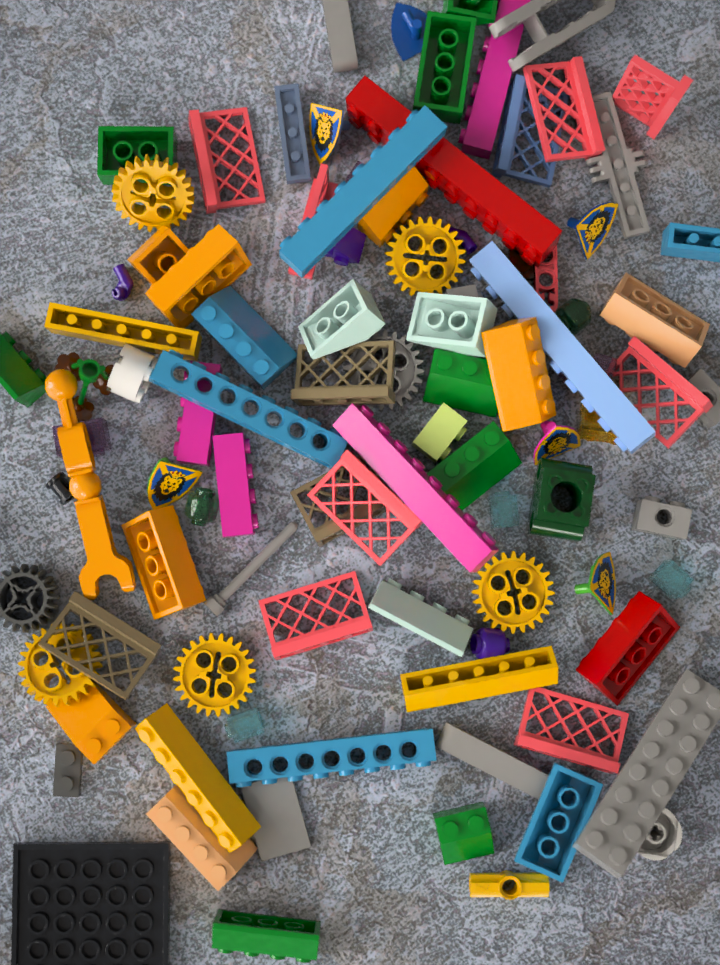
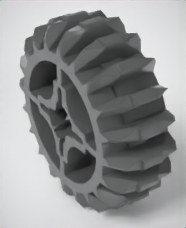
M21 564L20 569L15 565L11 566V573L7 570L2 572L4 579L0 578V621L5 619L3 627L8 628L12 625L13 632H18L21 628L23 633H28L30 627L33 631L39 630V624L42 626L48 625L45 616L50 619L55 617L50 609L59 608L58 604L53 603V599H60V595H53V591L57 590L59 586H50L54 577L48 576L44 578L47 573L46 569H41L38 572L37 565H32L29 569L27 564ZM29 577L35 580L37 584L25 588L17 580ZM10 588L13 594L12 601L9 604H7V593ZM43 591V604L39 610L40 606L37 603V598ZM22 594H29L26 598L28 603H21V600L24 598ZM24 608L27 612H31L33 617L25 620L15 616L13 612Z

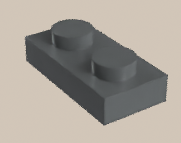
M72 743L56 744L53 796H81L83 753Z

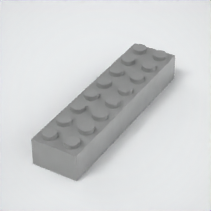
M688 669L683 672L572 847L617 879L623 876L719 721V689Z

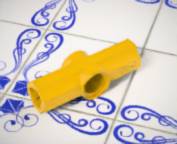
M504 870L500 873H469L470 897H504L509 900L516 899L517 897H549V878L539 872H512L510 870ZM512 879L515 881V886L511 890H504L502 888L506 880Z

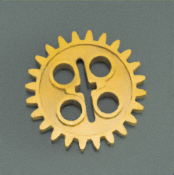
M145 154L144 161H141L136 156L134 165L126 161L125 168L120 167L118 175H115L114 184L112 185V193H114L112 202H117L116 211L123 210L122 219L130 217L129 225L135 222L139 223V230L144 225L147 226L148 232H151L153 227H156L157 230L161 226L171 229L172 223L179 227L180 219L187 220V213L192 212L191 204H194V187L191 186V177L185 178V169L177 171V162L172 166L169 165L168 157L161 162L157 154L154 160H150L148 154ZM138 179H142V180H145L146 183H141V182H138L137 180H138ZM163 183H169L172 186L167 187L164 186ZM135 202H142V203H144V204H143V205H139V204H136ZM162 205H165V206H168L169 208H162L161 206H162Z
M431 216L427 217L425 223H423L421 217H417V224H414L409 219L407 220L408 228L399 225L400 235L392 232V236L396 239L395 242H387L392 247V251L384 253L391 257V260L385 262V265L392 266L393 268L387 274L396 275L393 284L402 282L401 291L409 287L410 296H413L415 291L433 293L436 290L438 294H442L441 287L444 286L447 289H451L449 281L458 282V279L454 276L455 273H463V270L458 268V264L466 263L465 260L459 258V255L466 252L463 249H458L463 240L454 239L458 233L457 231L448 232L450 229L449 223L441 227L442 219H437L434 224H432ZM413 236L420 240V246L415 251L408 247V241ZM437 239H441L445 246L444 250L440 253H436L433 250V243ZM425 250H427V255L446 257L447 260L445 262L426 260L425 264H423V260L404 258L403 254L423 255ZM409 262H415L417 265V272L412 276H408L405 272V267ZM435 264H438L442 270L441 275L437 278H433L430 275V269Z
M511 551L509 558L502 552L500 554L501 560L493 556L491 558L493 564L486 563L484 565L485 572L480 570L476 572L481 579L472 581L478 585V589L471 591V593L478 595V598L473 600L472 603L481 605L476 613L484 612L485 616L482 621L486 622L491 619V628L494 629L500 624V629L503 632L508 626L511 634L515 633L516 627L519 628L521 633H525V625L534 629V620L539 623L543 622L540 616L541 613L549 615V611L545 609V606L553 605V602L547 598L550 595H554L555 592L548 590L547 587L551 586L553 581L545 580L550 574L549 571L541 573L540 570L543 567V563L536 566L533 565L535 561L534 556L526 561V554L524 552L521 553L519 558H516L515 551ZM507 570L511 575L513 589H518L519 593L515 594L520 610L519 615L515 612L513 597L507 596V591H510V584L505 574ZM519 570H524L528 575L527 582L524 584H519L516 580V573ZM495 576L501 577L504 583L503 587L498 591L494 590L491 586V580ZM527 594L531 595L534 599V605L530 609H526L522 604V599ZM503 600L507 601L510 605V610L506 615H501L497 610L498 604Z
M42 627V636L38 637L32 634L35 641L33 644L25 642V645L29 648L28 652H20L25 657V661L18 662V665L24 668L18 675L26 678L21 682V685L29 687L26 693L31 696L35 694L34 699L40 702L44 698L43 702L47 706L53 701L54 706L60 707L62 700L65 705L70 706L71 698L80 702L79 694L84 693L88 696V685L96 687V684L91 678L81 672L73 675V667L62 662L61 665L71 680V683L67 684L64 672L58 669L60 665L56 657L38 645L47 632ZM82 629L67 632L68 642H71V644L84 642ZM64 633L52 635L47 643L54 645L55 648L63 646L65 644ZM91 634L86 635L87 641L94 639ZM99 644L88 646L91 659L103 656L100 652H94L98 649ZM85 647L70 650L71 658L75 661L87 660ZM48 654L47 663L40 666V658ZM100 662L92 663L93 672L100 675L96 672V669L103 667V664ZM89 664L83 665L89 669ZM59 676L58 685L50 688L51 679Z
M210 633L209 640L206 641L205 637L201 635L199 636L200 644L191 640L190 645L192 649L182 648L186 656H178L176 658L182 664L173 668L175 671L180 672L179 676L173 678L174 681H180L181 683L175 690L184 691L180 700L189 698L188 708L194 704L197 705V714L203 708L206 709L207 717L210 716L212 710H215L217 717L221 716L222 709L227 714H230L231 705L239 709L240 704L238 700L247 702L248 698L244 693H252L254 691L248 685L257 681L255 678L250 677V674L256 672L257 669L249 667V664L255 661V659L246 658L250 651L249 649L240 650L243 644L242 641L236 645L233 644L234 636L224 641V633H220L218 640L215 639L213 633ZM220 652L221 657L217 672L221 674V677L215 681L214 697H210L213 676L209 675V672L215 669L216 653ZM201 653L210 655L211 663L208 667H204L199 663L198 658ZM226 657H232L236 660L237 666L235 670L229 671L225 669L223 662ZM197 678L206 681L207 688L204 692H199L195 689L194 682ZM226 682L231 685V695L224 696L220 693L219 686L221 683Z

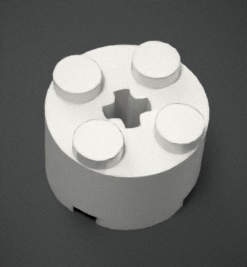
M125 344L119 354L123 358L115 362L106 390L133 402L140 403L144 393L146 394L151 382H149V378L158 358L129 344Z
M664 808L654 824L656 830L648 834L638 850V853L647 859L663 860L680 846L682 840L681 825L675 815L666 808Z

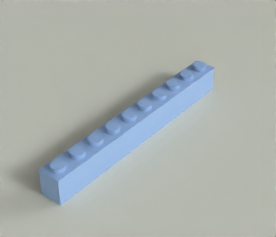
M493 241L469 260L473 267L470 269L471 273L478 281L483 279L488 284L485 289L494 300L499 297L504 303L501 308L509 318L515 316L516 319L537 318L543 351L551 359L548 364L557 374L562 372L567 380L564 383L573 393L578 391L584 398L581 401L584 407L590 413L595 411L600 419L597 422L606 432L611 430L617 437L614 442L622 452L628 450L632 455L656 435V431Z

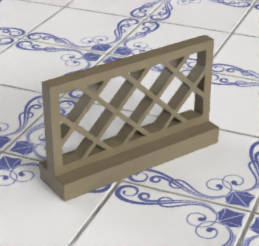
M394 340L360 342L339 350L343 355L332 365L325 358L327 355L317 358L307 365L304 362L305 351H308L306 345L298 344L295 388L291 389L290 399L298 406L351 405L352 403L358 405L395 404L393 382L396 342ZM380 348H389L388 356L381 363L373 356ZM356 349H363L367 354L355 364L349 356ZM372 358L378 366L366 375L360 368ZM348 359L353 367L342 376L336 368ZM324 360L330 367L318 377L313 369ZM383 370L387 374L386 384L376 385L371 379ZM334 371L341 379L334 386H327L323 381ZM356 371H359L365 378L358 385H351L347 380ZM311 372L317 380L309 387H302L303 378Z
M360 455L357 456L366 465V461ZM344 466L336 473V475L340 473V476L336 477L337 484L350 483L349 480L343 479L345 470H347ZM369 468L374 474H377L373 469ZM327 473L290 492L319 547L346 532L333 520H330L328 515L323 525L314 528L311 522L314 511L326 513L322 509L316 508L314 501L312 506L302 504L298 495L306 491L310 492ZM355 486V487H354V501H356V500H355V497H356V493H357L358 487H359V488H362V489H366L364 486ZM336 487V499L350 501L349 498L338 496L340 487ZM321 490L316 494L317 497L320 494L332 498L331 493ZM372 494V501H379V500H378L376 497H374V495ZM350 504L347 512L337 514V517L341 520H351ZM355 504L358 505L354 508L355 519H369L368 504ZM372 504V519L386 512V507L383 504ZM305 509L310 510L309 516L307 515ZM355 522V528L365 522ZM345 523L351 529V523Z
M76 591L71 595L68 604L38 643L46 651L124 700H127L161 650L159 643ZM71 611L80 617L81 625L66 627L64 619ZM62 623V627H63V628L57 629V628L60 626V624ZM97 627L101 630L102 639L87 641L85 629ZM82 629L84 642L69 645L67 632ZM64 633L66 646L55 648L47 643L52 635ZM118 640L123 644L124 652L109 655L107 642ZM104 643L106 656L91 659L88 646ZM85 647L87 660L75 661L71 658V649ZM67 650L68 656L61 651ZM140 654L147 659L142 667L131 669L130 655ZM125 657L127 670L112 672L110 660ZM107 660L108 674L97 675L93 672L92 663ZM89 664V669L83 665ZM138 672L133 679L132 673ZM129 674L130 685L124 692L115 686L114 677ZM106 678H110V679H111V683L108 682V681L105 680V679H106Z

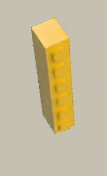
M52 302L49 303L44 325L47 330L54 334L120 347L129 344L140 350L161 354L163 350L169 352L171 349L184 356L183 359L198 361L202 336L199 331Z
M552 646L400 674L407 712L558 684V664Z
M167 703L134 728L138 732L140 739L153 752L155 759L169 773L171 780L185 794L187 801L201 815L203 822L216 835L221 846L226 848L229 853L244 844L261 828V825Z

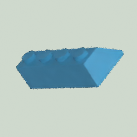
M231 286L209 296L191 313L194 320L263 390L297 359V353Z
M554 763L514 861L563 883L576 853V849L572 846L590 819L603 784L588 775Z

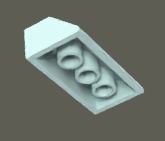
M390 578L387 582L381 581L368 608L462 657L473 631V628L468 626L470 622L468 619L456 614L455 618L445 614L447 608L435 602L432 606L423 602L424 596L411 590L410 594L400 590L402 585Z

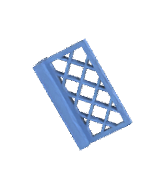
M516 74L509 83L491 175L498 178L507 176L549 188L552 185L556 161L545 162L544 155L537 146L541 143L540 140L535 142L528 131L536 126L532 105L525 96L527 89L525 76ZM548 86L544 87L553 95H556L559 91V89ZM562 91L558 98H562L561 101L565 104L568 103L569 96ZM540 93L538 96L539 103L542 102L544 107L548 108L550 104L547 98ZM551 108L550 110L555 115L559 112L557 117L560 119L565 113L561 108L556 110ZM529 111L535 123L528 127H525L521 120V114ZM560 127L556 135L561 138L562 128ZM524 134L531 145L521 151L516 143L517 137ZM552 140L550 143L552 154H558L559 145ZM533 148L540 161L531 166L524 153ZM518 157L526 168L522 172L511 170L512 161ZM542 163L547 171L546 179L537 177L533 168Z

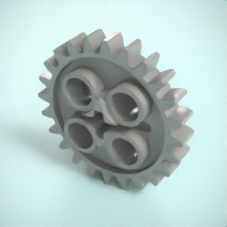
M384 329L382 336L375 333L373 338H369L365 342L391 340L396 342L395 358L402 357L406 360V365L403 368L394 367V381L399 385L398 389L394 392L395 403L403 407V398L410 402L411 396L409 393H418L414 384L422 385V380L417 378V376L423 375L424 370L417 367L423 364V360L415 359L420 354V351H411L414 342L406 345L405 335L399 340L397 339V331H394L392 336L389 337L387 330ZM389 348L379 349L382 353V357L378 360L380 363L385 359ZM356 349L350 358L356 364L367 353L363 349ZM369 359L360 369L364 373H371L378 365ZM350 363V365L344 366L343 371L348 372L353 365ZM356 371L347 381H351V385H358L361 382L362 374ZM378 373L375 376V380L373 381L376 385L378 383L380 373ZM386 373L383 376L382 384L386 383ZM370 404V409L372 410L376 404ZM379 404L380 411L382 412L384 405H388L390 410H393V404Z

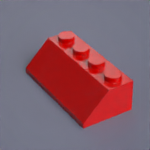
M638 591L629 600L621 614L613 620L604 635L597 640L592 650L581 660L575 670L618 706L679 630L680 626L661 604Z

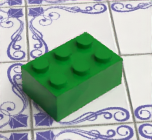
M98 126L97 176L102 184L113 185L114 177L118 175L119 168H125L126 161L134 165L136 156L141 161H144L145 154H148L150 160H154L157 154L161 162L168 157L169 165L172 166L176 163L178 137L174 127ZM138 179V180H137L138 182L146 183L145 180H142V179Z

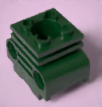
M546 458L538 459L528 518V534L575 542L582 540L584 529L589 527L596 475H592V466ZM555 486L563 487L569 491L572 497V505L568 512L559 511L554 507L551 501V492Z

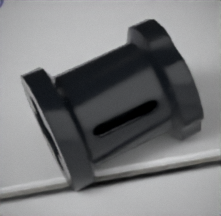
M64 472L56 474L45 486L59 497L61 505H66L74 499L69 490V482L66 480Z

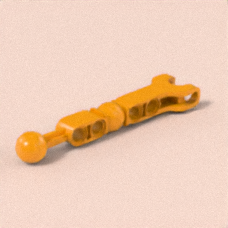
M57 369L47 376L45 390L48 396L58 403L63 426L57 428V434L68 477H71L69 490L72 496L77 499L74 503L87 555L86 565L82 568L79 575L83 595L90 601L95 600L100 592L99 578L104 574L116 577L124 592L135 591L136 579L133 564L126 556L119 554L116 550L103 495H100L102 482L99 476L93 472L96 470L87 427L84 422L78 423L72 398L77 392L78 382L70 371Z

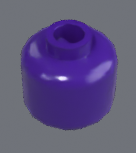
M483 627L478 629L471 637V652L475 654L477 659L504 655L510 650V640L506 638L505 633L499 628Z

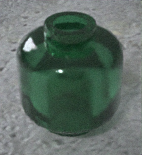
M577 298L569 299L555 311L556 316L573 335L582 331L592 320L589 304Z
M197 487L195 491L188 493L184 513L185 516L191 519L192 524L206 526V523L216 520L219 497L215 495L216 492L214 490Z

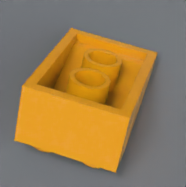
M161 226L127 260L152 285L162 278L172 265L180 261L189 249L169 227Z
M92 680L96 687L88 685L89 695L80 693V702L71 698L70 706L65 705L62 700L60 707H56L52 701L46 708L74 745L93 764H96L137 723Z

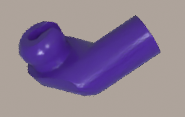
M450 227L448 232H458L454 239L463 240L461 246L467 254H471L477 249V245L466 231Z
M119 264L113 268L119 282L115 289H112L111 293L115 300L124 301L129 297L134 283L125 265Z

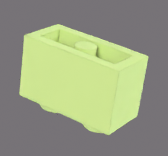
M443 403L415 438L412 446L434 463L438 459L443 461L452 450L449 447L450 443L454 439L459 441L467 431L464 427L467 420Z

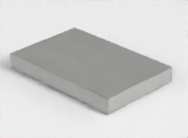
M287 777L277 778L278 783L263 785L262 780L252 781V786L241 787L246 807L261 825V828L254 833L261 862L311 847L294 781L288 782Z

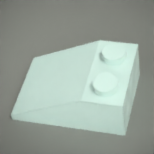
M352 279L303 321L298 328L309 355L314 360L368 340L386 323L372 295L357 281Z
M418 292L406 340L459 354L486 357L481 332L494 326L497 308L488 298Z

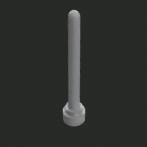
M290 522L218 595L215 594L213 597L210 595L203 603L218 617L225 610L223 608L226 605L225 601L298 529V524Z

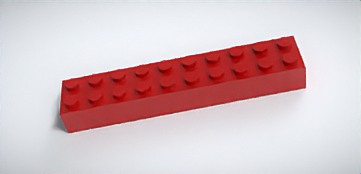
M366 76L359 81L345 98L349 122L357 129H364L368 133V137L376 144L381 143L385 145L389 141V135L397 127L401 129L407 123V117L412 113ZM444 137L415 165L431 188L441 190L447 201L452 204L457 203L463 208L462 211L472 220L476 218L480 221L486 232L491 235L495 233L499 236L505 247L518 251L521 254L522 260L528 265L532 266L534 264L539 267L557 246L562 233L560 228Z

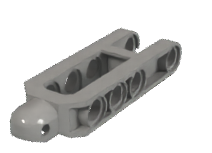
M532 0L496 21L489 27V30L494 39H497L522 23L527 29L534 44L518 56L507 61L514 73L604 19L614 11L616 0H591L593 10H590L576 21L570 22L558 32H553L550 35L546 33L537 15L561 0Z

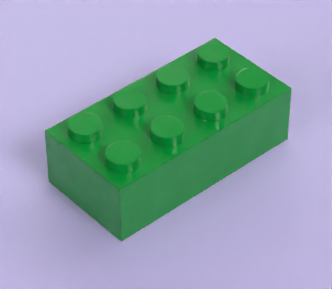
M433 11L427 12L413 111L415 109L420 111L426 106L442 122L460 124L477 18Z

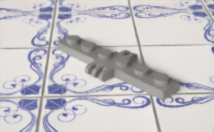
M611 91L593 95L592 98L605 151L600 154L601 156L586 160L587 166L597 164V167L588 170L589 175L600 174V176L591 179L592 185L608 181L613 201L618 204L616 212L624 239L648 234L650 228L635 179V174L640 172L639 169L648 165L647 160H636L645 156L644 150L634 152L633 148L627 149Z

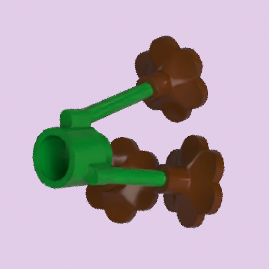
M75 352L68 355L61 354L57 358L58 364L54 370H68L76 377L77 382L83 381L80 395L72 399L78 423L81 421L89 422L92 419L94 405L91 402H87L85 397L88 385L93 383V386L99 389L102 395H110L112 392L106 389L108 388L107 383L114 365L100 366L93 359L83 361Z

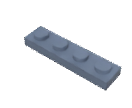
M299 84L274 86L287 184L310 182L311 174Z

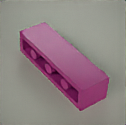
M199 362L207 367L206 371L214 375L216 372L223 373V368L220 364ZM186 371L184 372V380L188 378ZM200 380L197 382V388L201 392L211 390V385L208 381ZM181 397L180 406L184 407L183 416H179L177 421V431L180 432L179 442L175 441L173 456L177 457L176 461L179 463L210 467L213 445L212 436H214L217 414Z
M243 432L212 436L222 536L229 538L255 535V529L259 528L257 513L253 514L252 504L256 503L255 488L250 489L249 479L254 478L252 463L248 464L247 454L251 453L250 439H245Z

